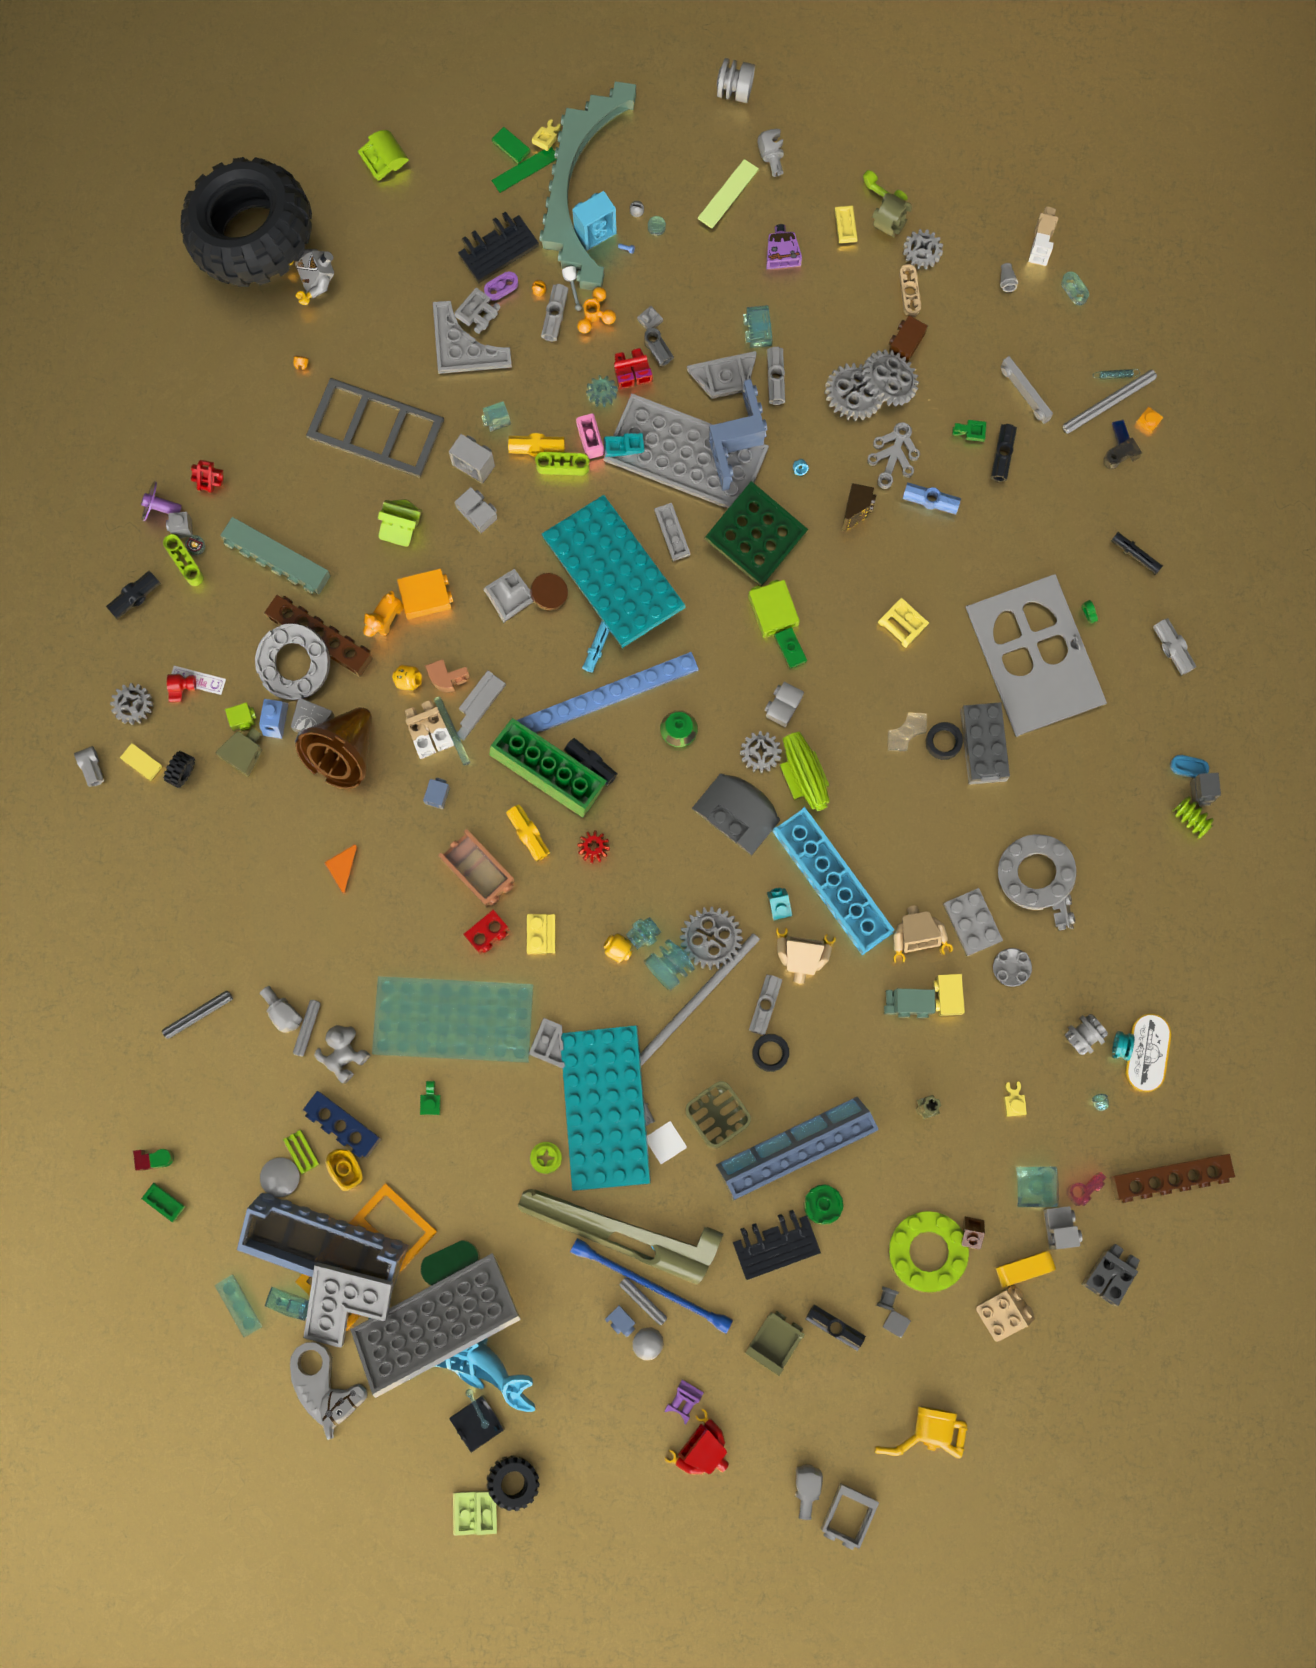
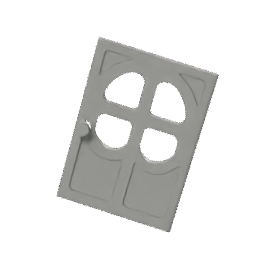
M1056 574L965 607L1016 737L1107 704ZM1029 602L1041 604L1053 613L1057 623L1034 632L1030 629L1023 606ZM1010 611L1015 616L1021 631V637L1004 644H997L993 637L995 621L1002 612ZM1061 635L1066 642L1068 653L1060 663L1048 664L1042 659L1037 643L1044 639ZM1023 647L1027 648L1033 662L1032 671L1025 676L1010 674L1003 664L1002 656Z

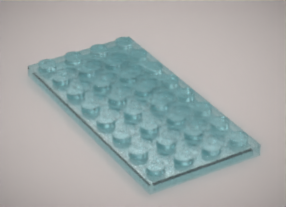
M378 976L372 1054L529 1063L534 985Z

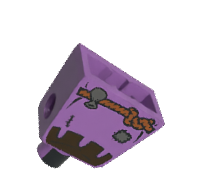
M784 224L776 225L775 233L769 234L766 269L801 266L802 255L795 233L786 232Z

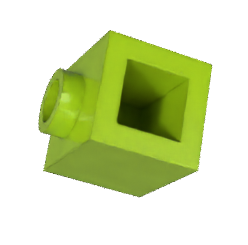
M248 703L225 709L229 725L233 731L239 729L240 731L250 729L252 725H255L254 718H257L254 707L250 708Z

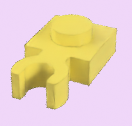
M549 120L547 128L541 127L532 138V143L548 151L557 140V134L561 131V124L552 127L553 120Z
M1009 1082L1006 1083L1005 1089L1009 1093V1096L1004 1097L1006 1117L1027 1115L1025 1095H1019L1021 1083L1016 1082L1015 1090L1010 1088Z

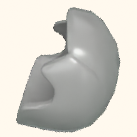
M652 1327L641 1329L632 1341L634 1353L643 1360H653L660 1354L664 1346L663 1336Z

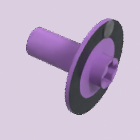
M154 481L149 493H144L141 506H144L142 521L147 519L150 509L166 514L180 512L182 505L156 497L157 482Z

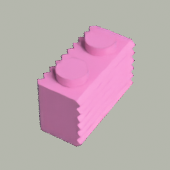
M594 414L577 417V428L585 455L589 459L604 455V447Z

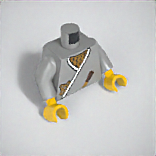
M305 249L300 260L295 263L306 290V294L302 291L296 293V297L301 299L298 302L302 305H307L311 297L315 298L328 289L329 282L334 276V270L331 265L333 255L328 251Z

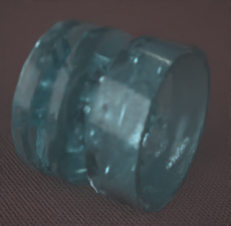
M667 939L664 943L669 950L667 951L663 946H660L659 950L663 956L659 957L652 953L644 960V963L659 982L671 992L680 983L676 974L679 973L686 978L688 974L683 968L685 967L691 973L695 968L688 955L678 945Z

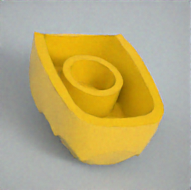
M336 1149L327 1155V1170L335 1183L343 1191H348L360 1184L363 1178L356 1158L349 1150Z

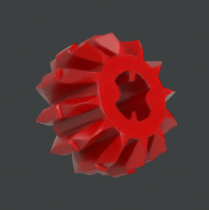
M594 830L593 836L588 831L586 832L587 839L583 836L580 837L583 843L577 844L579 848H582L578 853L579 855L585 854L583 857L584 861L590 857V863H594V858L601 862L600 856L607 857V853L604 851H610V847L606 846L609 840H602L604 838L603 833L597 837L596 830ZM593 843H596L597 847L599 846V848H595V851H592L591 847H589Z

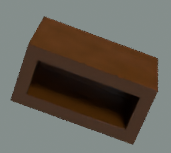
M909 315L906 321L902 320L898 326V334L893 335L890 339L889 352L893 350L895 356L900 353V358L906 357L905 361L908 363L925 336L928 325Z

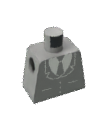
M299 698L291 724L293 731L298 733L295 742L303 730L335 716L331 710Z

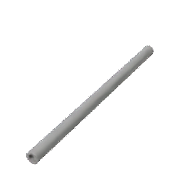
M754 933L741 945L742 948L737 950L738 956L732 955L733 962L727 960V966L723 965L640 1053L641 1066L756 945L760 939Z

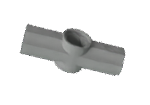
M562 284L553 285L549 304L546 307V317L541 338H544L546 341H557L560 324L563 320V312L569 289ZM552 311H558V312H559V313L556 314V315L551 314Z
M772 347L767 349L769 403L780 405L785 403L783 348ZM779 374L781 377L774 378L772 375Z
M1168 618L1153 626L1162 642V649L1165 655L1172 659L1181 675L1197 667L1187 651L1186 641L1181 635L1177 634Z
M766 975L749 1031L760 1035L766 1034L783 979L773 975ZM768 1000L771 1003V1008L768 1010L762 1009L761 1001Z

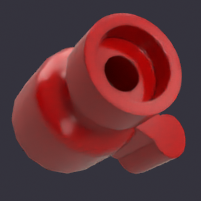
M181 674L167 675L169 702H181L184 689L196 691L195 676L184 678Z

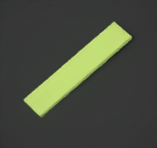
M744 159L699 215L698 219L713 229L758 172L759 168Z

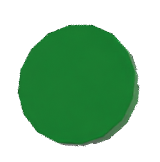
M825 1184L817 1185L809 1190L804 1200V1209L808 1218L814 1223L821 1225L831 1224L838 1220L844 1207L843 1198L839 1191Z

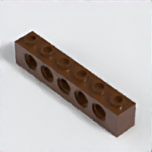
M275 596L264 612L269 620L279 626L283 624H301L303 621L309 622L307 627L315 632H324L321 638L328 648L330 658L361 677L373 659L368 648L363 645L357 646L351 637L347 635L343 637L338 634L339 630L331 625L327 627L319 617L308 615V611L302 606L297 608L288 597ZM286 612H293L291 617H284ZM339 641L340 643L337 647H331L332 642ZM349 651H355L353 657H346Z
M1230 1154L1111 1176L1110 1179L1115 1200L1121 1199L1122 1203L1134 1201L1133 1197L1141 1196V1199L1153 1197L1152 1193L1160 1192V1196L1172 1194V1189L1177 1188L1182 1192L1192 1190L1191 1186L1198 1185L1199 1188L1211 1186L1210 1182L1218 1181V1184L1229 1183V1178H1234L1235 1173ZM1209 1166L1215 1169L1213 1177L1209 1176L1207 1172ZM1190 1170H1193L1196 1173V1178L1194 1181L1190 1180L1188 1177V1172ZM1171 1173L1177 1177L1175 1184H1171L1169 1181ZM1152 1177L1158 1181L1156 1188L1150 1186L1149 1181ZM1132 1181L1138 1183L1139 1188L1136 1192L1130 1188Z

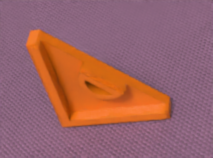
M356 845L324 862L342 893L346 892L357 850Z

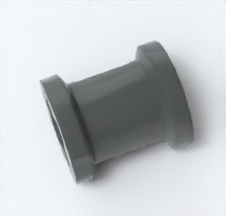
M882 1286L881 1299L876 1306L894 1311L893 1304L899 1292Z

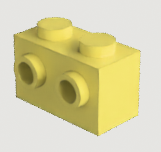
M962 974L938 975L936 980H933V990L937 992L935 1011H938L939 1016L964 1014Z

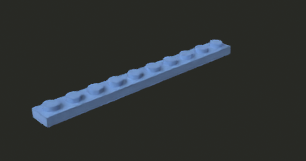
M689 652L517 721L538 734L696 672L699 668L692 652Z

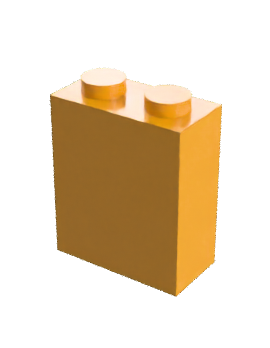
M441 568L397 579L408 620L451 609L450 603L453 602L451 591L447 592L446 585H449L447 574H443Z

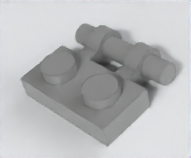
M475 288L455 311L454 316L468 326L475 322L477 325L474 331L479 334L488 327L489 321L498 315L501 307L497 303L493 306L489 305L491 298L478 288ZM482 311L486 312L483 318L479 316Z

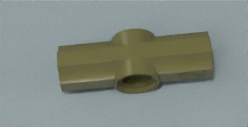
M934 1095L917 1100L918 1107L916 1110L918 1115H922L923 1119L940 1114L939 1107L941 1103Z

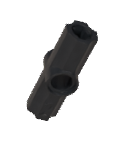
M1001 424L991 473V479L994 481H1007L1017 427L1011 424ZM1004 450L1008 455H1002L1000 451Z
M149 570L136 582H131L124 586L121 594L106 607L118 620L132 607L141 605L145 601L146 595L161 583Z
M573 738L564 748V752L605 779L607 787L617 777L618 773L603 762V759L595 751L589 750L577 739Z
M815 1304L805 1320L856 1351L859 1350L866 1336ZM834 1322H838L841 1325L838 1333H832L830 1330V1326Z

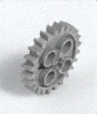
M886 349L883 352L878 350L876 353H872L862 366L864 370L861 374L865 376L862 381L867 382L865 388L871 389L869 394H876L874 399L881 398V403L887 401L888 406L892 402L895 407L898 404L903 406L905 402L908 403L916 395L915 392L918 390L916 386L919 382L915 380L918 375L913 374L916 369L910 368L911 362L906 363V357L901 359L900 353L895 356L893 350L889 354Z
M847 363L844 368L839 366L837 370L834 369L832 374L829 375L828 381L825 384L826 390L824 393L828 394L826 400L831 401L829 407L835 406L834 412L840 411V417L846 414L847 420L851 416H853L854 421L857 420L858 416L861 420H864L865 416L870 418L872 413L876 414L882 405L881 398L874 399L876 394H869L871 389L864 386L867 382L862 381L865 377L861 374L864 370L862 369V364H860L859 368H856L855 363L851 367Z
M704 907L702 914L696 910L697 916L689 915L691 922L684 921L687 928H681L685 935H680V939L684 940L680 945L683 948L687 947L683 951L684 955L689 954V961L695 959V966L701 962L702 969L706 964H708L710 970L713 965H716L717 969H719L720 963L727 966V959L733 962L732 954L738 956V952L735 949L742 948L741 944L737 943L743 941L741 936H737L742 933L741 929H736L739 926V922L733 923L735 917L731 916L728 918V911L721 914V908L714 912L713 907H711L710 912H707ZM710 921L713 923V926L710 929H705L703 927L705 922ZM697 929L702 930V931H703L705 934H707L709 937H712V936L714 935L715 940L718 941V942H720V943H722V944H725L726 947L720 946V944H718L716 941H714V940H712V939H711L710 941H708V938H707L706 935H704V934H702V933H700V932H697L696 930H697ZM727 931L730 935L728 938L722 939L719 937L720 933ZM700 937L703 939L700 945L693 944L695 938ZM713 947L720 949L716 955H711L709 951Z

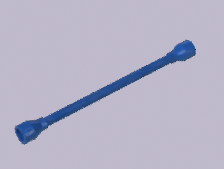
M578 1238L570 1251L578 1257L595 1259V1261L602 1263V1265L604 1264V1266L618 1273L620 1272V1274L627 1278L629 1277V1279L631 1278V1280L640 1283V1285H645V1287L647 1286V1288L652 1291L654 1290V1292L656 1291V1293L663 1295V1297L665 1296V1298L677 1304L679 1303V1305L681 1304L686 1309L688 1308V1310L690 1309V1311L702 1317L704 1316L707 1321L711 1322L718 1330L725 1334L733 1322V1319L725 1315L701 1309V1307L699 1308V1306L694 1303L692 1304V1302L690 1303V1301L681 1298V1296H676V1294L674 1295V1293L669 1290L667 1291V1289L665 1290V1288L658 1286V1284L656 1285V1283L644 1277L642 1278V1276L640 1277V1275L633 1273V1271L631 1272V1270L617 1263L615 1264V1262L608 1258L606 1259V1257L604 1258V1256L597 1254L586 1242Z

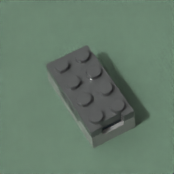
M1001 702L963 705L960 713L968 784L1006 782L1010 777Z

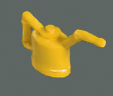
M918 1406L914 1435L899 1446H875L874 1452L877 1454L898 1456L900 1454L903 1455L906 1450L918 1441H923V1444L928 1446V1450L935 1451L936 1447L942 1448L954 1457L961 1458L965 1450L964 1443L966 1431L968 1430L967 1423L956 1420L957 1413ZM954 1428H958L956 1447L951 1445Z

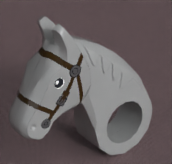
M306 1342L297 1347L291 1356V1381L301 1404L323 1426L326 1438L329 1440L334 1438V1428L346 1420L366 1400L368 1392L362 1384L353 1385L348 1389H332L331 1370L333 1357L329 1349L319 1342ZM308 1350L318 1352L323 1361L320 1371L314 1375L307 1374L301 1367V1358Z

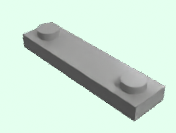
M1011 357L1005 358L1001 365L1003 375L1008 377L1033 409L1034 415L1038 420H1041L1043 424L1050 421L1053 415L1052 411Z

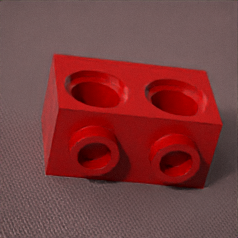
M492 910L463 935L479 954L482 952L485 954L493 947L492 944L496 940L501 941L508 935L507 931L509 928L498 914ZM493 923L500 924V929L496 932L490 930V926ZM478 935L485 936V941L482 944L475 943V938Z

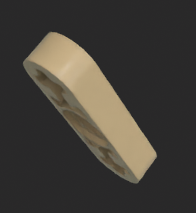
M906 264L901 267L899 273L903 309L907 316L916 317L921 309L917 271L913 265ZM905 271H909V273L911 274L910 281L908 282L907 274H905ZM912 287L915 289V293L909 295L905 292V289ZM910 300H913V307H915V311H912L911 308H909L911 303Z

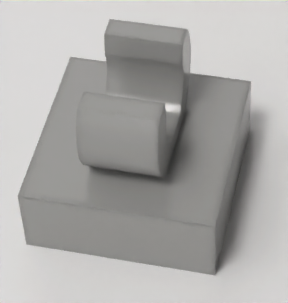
M652 306L637 317V320L646 330L656 328L663 322V318Z

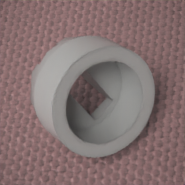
M632 202L630 214L634 217L642 216L644 213L642 202Z

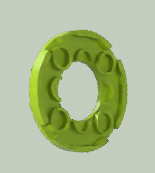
M919 1212L905 1218L895 1228L889 1242V1259L897 1277L907 1286L923 1292L942 1291L955 1284L964 1273L969 1258V1248L961 1245L963 1238L962 1229L951 1218L937 1212ZM920 1233H936L947 1243L948 1258L945 1264L936 1271H922L911 1260L909 1253L910 1244Z

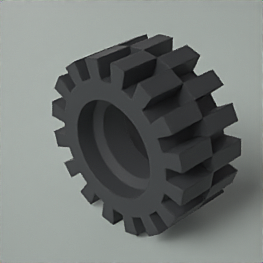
M182 751L176 752V755L174 754L173 759L169 761L170 764L166 767L167 770L164 772L165 775L163 777L164 781L177 788H181L185 781L188 780V776L191 775V771H193L195 758Z

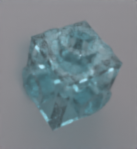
M649 917L644 921L642 919L636 921L632 925L633 928L626 935L638 950L645 945L648 947L653 945L661 931Z

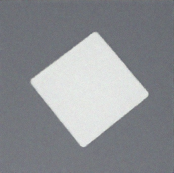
M670 1121L647 1136L648 1145L660 1164H663L687 1148Z

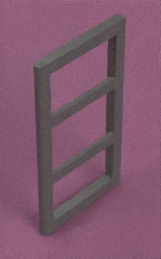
M330 378L306 437L420 478L444 422V417ZM336 388L361 397L343 441L318 432ZM368 400L399 410L382 454L350 444ZM407 413L433 422L416 466L389 458Z

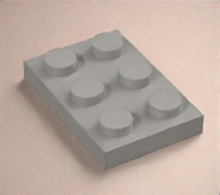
M979 888L943 903L966 956H970L1003 941Z

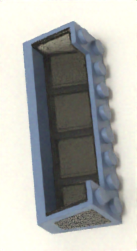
M261 1193L247 1208L237 1250L312 1278L314 1265L318 1262L392 1281L394 1288L409 1245L397 1239L393 1240L384 1237L381 1233L367 1231L364 1227L353 1226L344 1220L331 1218L325 1213L314 1212L308 1207H300L292 1204L291 1201L275 1198L268 1193Z

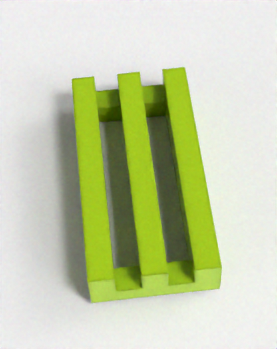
M302 1130L283 1139L301 1174L320 1165ZM298 1136L302 1140L307 1152L309 1153L313 1161V1164L311 1165L305 1153L303 1152L298 1140L296 1139V1137ZM291 1140H293L299 1154L301 1155L306 1165V1168L302 1166L297 1154L295 1153L290 1143Z

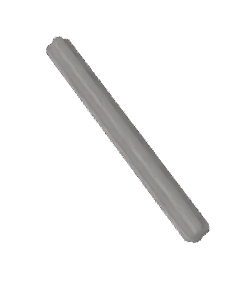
M1154 370L1146 372L1064 423L1062 426L1063 430L1067 434L1154 381L1157 378V374Z

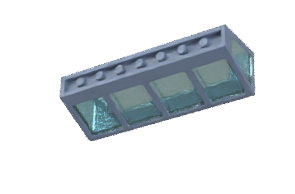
M855 1097L716 1164L734 1201L879 1129L871 1112L858 1097Z

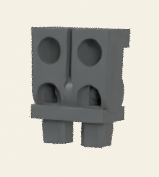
M1113 1244L1108 1251L1102 1253L1094 1268L1082 1283L1083 1286L1096 1295L1100 1294L1099 1297L1113 1306H1119L1138 1273L1136 1269L1140 1261L1133 1255H1129L1125 1262L1119 1259L1124 1250L1117 1244Z

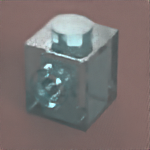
M504 401L482 408L484 415L481 418L484 426L489 427L490 432L511 425Z

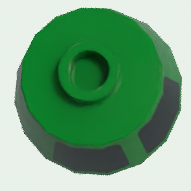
M685 711L668 713L660 725V733L663 739L675 747H684L690 744L698 732L695 718Z

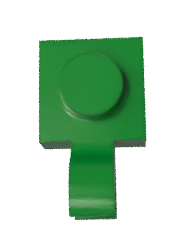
M968 420L967 425L955 423L952 435H966V440L984 442L986 422Z
M426 1081V1095H420V1115H440L441 1095H435V1081Z

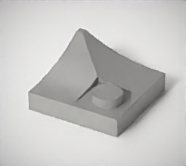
M515 569L483 589L503 623L533 603L530 589Z

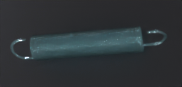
M1138 369L1099 371L1100 379L1133 377V370Z

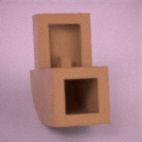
M443 659L425 665L433 686L442 692H455L453 684H463L470 678L466 667L448 673Z

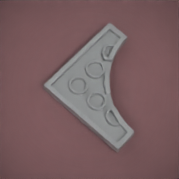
M451 301L433 302L439 374L512 367L510 347H495L477 342L467 332L463 331L453 313Z

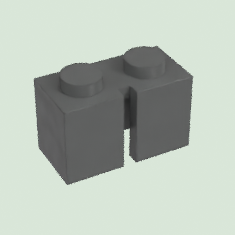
M1219 773L1198 774L1190 782L1192 803L1196 802L1200 807L1210 806L1212 802H1215L1221 796Z

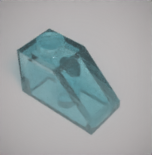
M271 1287L265 1306L285 1316L305 1321L309 1300Z

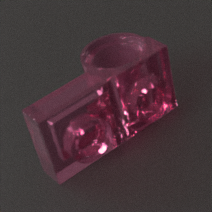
M1097 1172L1086 1185L1083 1183L1069 1185L1067 1188L1068 1198L1075 1206H1080L1081 1204L1085 1206L1091 1200L1090 1195L1094 1190L1098 1192L1105 1185L1103 1181L1107 1177L1102 1172ZM1076 1186L1082 1191L1079 1198L1073 1194V1189Z

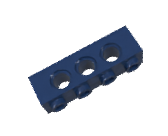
M319 1091L314 1094L303 1109L307 1113L305 1117L313 1123L316 1120L321 1123L322 1126L320 1128L329 1135L332 1132L338 1136L336 1140L343 1146L347 1144L353 1148L351 1152L359 1158L362 1156L368 1158L381 1141L379 1136ZM324 1109H329L330 1117L323 1120L321 1112ZM343 1120L346 1123V1128L343 1131H338L336 1125L339 1121ZM356 1132L361 1134V1141L358 1143L352 1141V1136Z

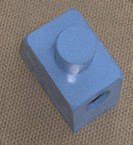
M270 699L263 700L259 722L263 736L282 739L288 703Z

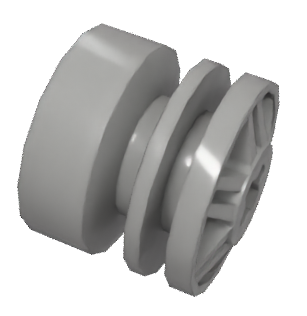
M725 58L717 78V97L722 98L724 90H726V99H729L732 92H735L736 101L748 103L753 84L755 64L743 62L740 70H738L736 60H733L732 66L729 68L730 59Z

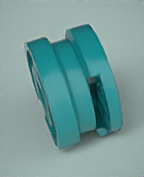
M1117 1031L1112 1047V1053H1115V1055H1112L1113 1058L1118 1059L1121 1057L1123 1060H1130L1134 1048V1034L1128 1033L1126 1035L1121 1031Z

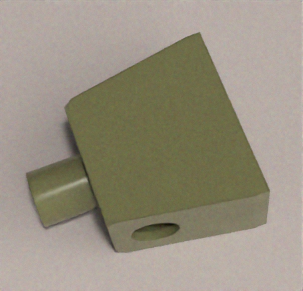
M254 728L246 736L237 731L216 751V754L237 770L249 776L262 752L261 747L256 744V741L262 734Z

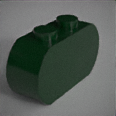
M461 1240L425 1257L421 1264V1275L424 1281L432 1286L479 1261V1251L471 1242Z

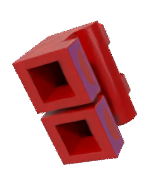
M641 348L633 349L631 351L632 358L626 359L623 352L615 354L614 371L619 390L634 387L635 382L637 386L653 382V375L647 356L643 354Z

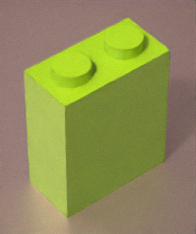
M774 580L767 586H756L749 591L748 598L763 638L788 628L799 626L800 620L785 580Z

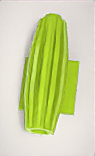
M800 731L787 735L783 738L787 762L780 764V768L793 799L804 796L812 809L821 811L827 808V804L830 802L826 788L829 786L817 754L815 751H812Z

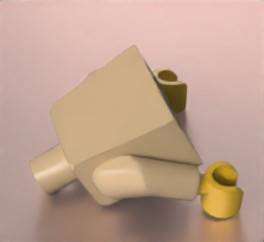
M918 906L908 907V915L902 917V923L898 924L893 936L894 950L896 951V954L893 956L894 962L896 963V956L901 955L903 957L902 962L904 963L905 956L902 954V950H904V953L940 946V953L945 955L944 947L947 946L951 953L953 947L947 943L948 936L944 924L935 917H932L928 911L920 913Z
M786 927L784 934H779V928L776 929L778 937L777 953L782 964L787 966V971L795 972L794 982L805 983L806 974L814 975L816 971L821 970L829 961L832 945L836 941L835 936L832 942L827 940L828 934L824 936L823 941L787 936L788 930Z

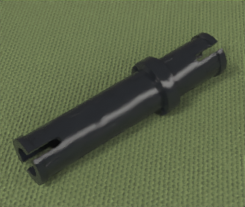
M1119 531L1111 540V542L1124 550L1123 553H1128L1155 575L1163 567V565L1136 546V542H1131Z

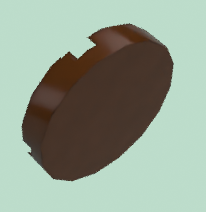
M543 573L537 576L531 584L530 594L533 602L535 601L541 609L556 610L566 601L568 589L564 580L558 575Z

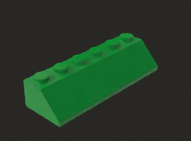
M514 718L509 721L490 746L489 755L582 818L592 807L607 782Z

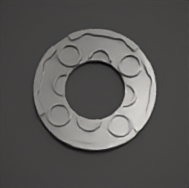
M283 624L269 631L260 641L255 655V667L263 682V686L270 693L279 698L298 700L299 698L303 699L313 695L325 683L330 669V655L324 640L313 629L301 624ZM290 643L303 646L311 660L310 669L307 674L295 681L283 677L276 666V657L279 650Z
M1034 834L1016 840L1004 851L998 866V878L1005 895L1018 906L1031 910H1043V908L1056 906L1070 894L1076 881V863L1071 851L1061 841L1047 835ZM1034 854L1046 855L1056 866L1055 879L1050 885L1041 889L1027 887L1018 877L1020 863L1024 858Z

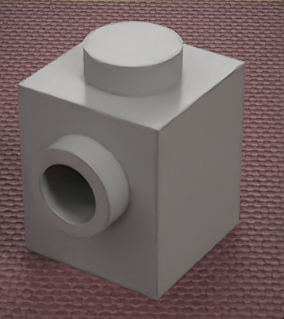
M188 512L168 513L169 520H166L167 531H170L171 534L179 538L193 537L192 519Z

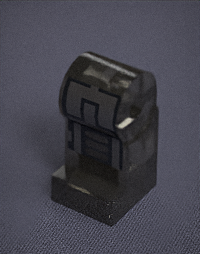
M1132 437L1107 451L1103 463L1107 468L1115 469L1119 463L1128 458H1131L1132 462L1139 459L1142 452Z

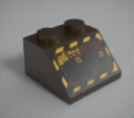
M852 483L842 531H846L867 518L868 513L873 511L876 495L873 494L874 487Z

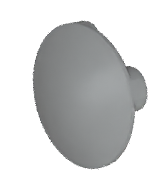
M1008 948L999 952L994 959L993 972L997 980L1002 984L1016 987L1024 984L1029 979L1032 972V963L1027 953L1016 948Z
M274 1158L268 1161L260 1173L262 1188L266 1193L274 1197L288 1196L296 1189L300 1181L297 1166L287 1158Z

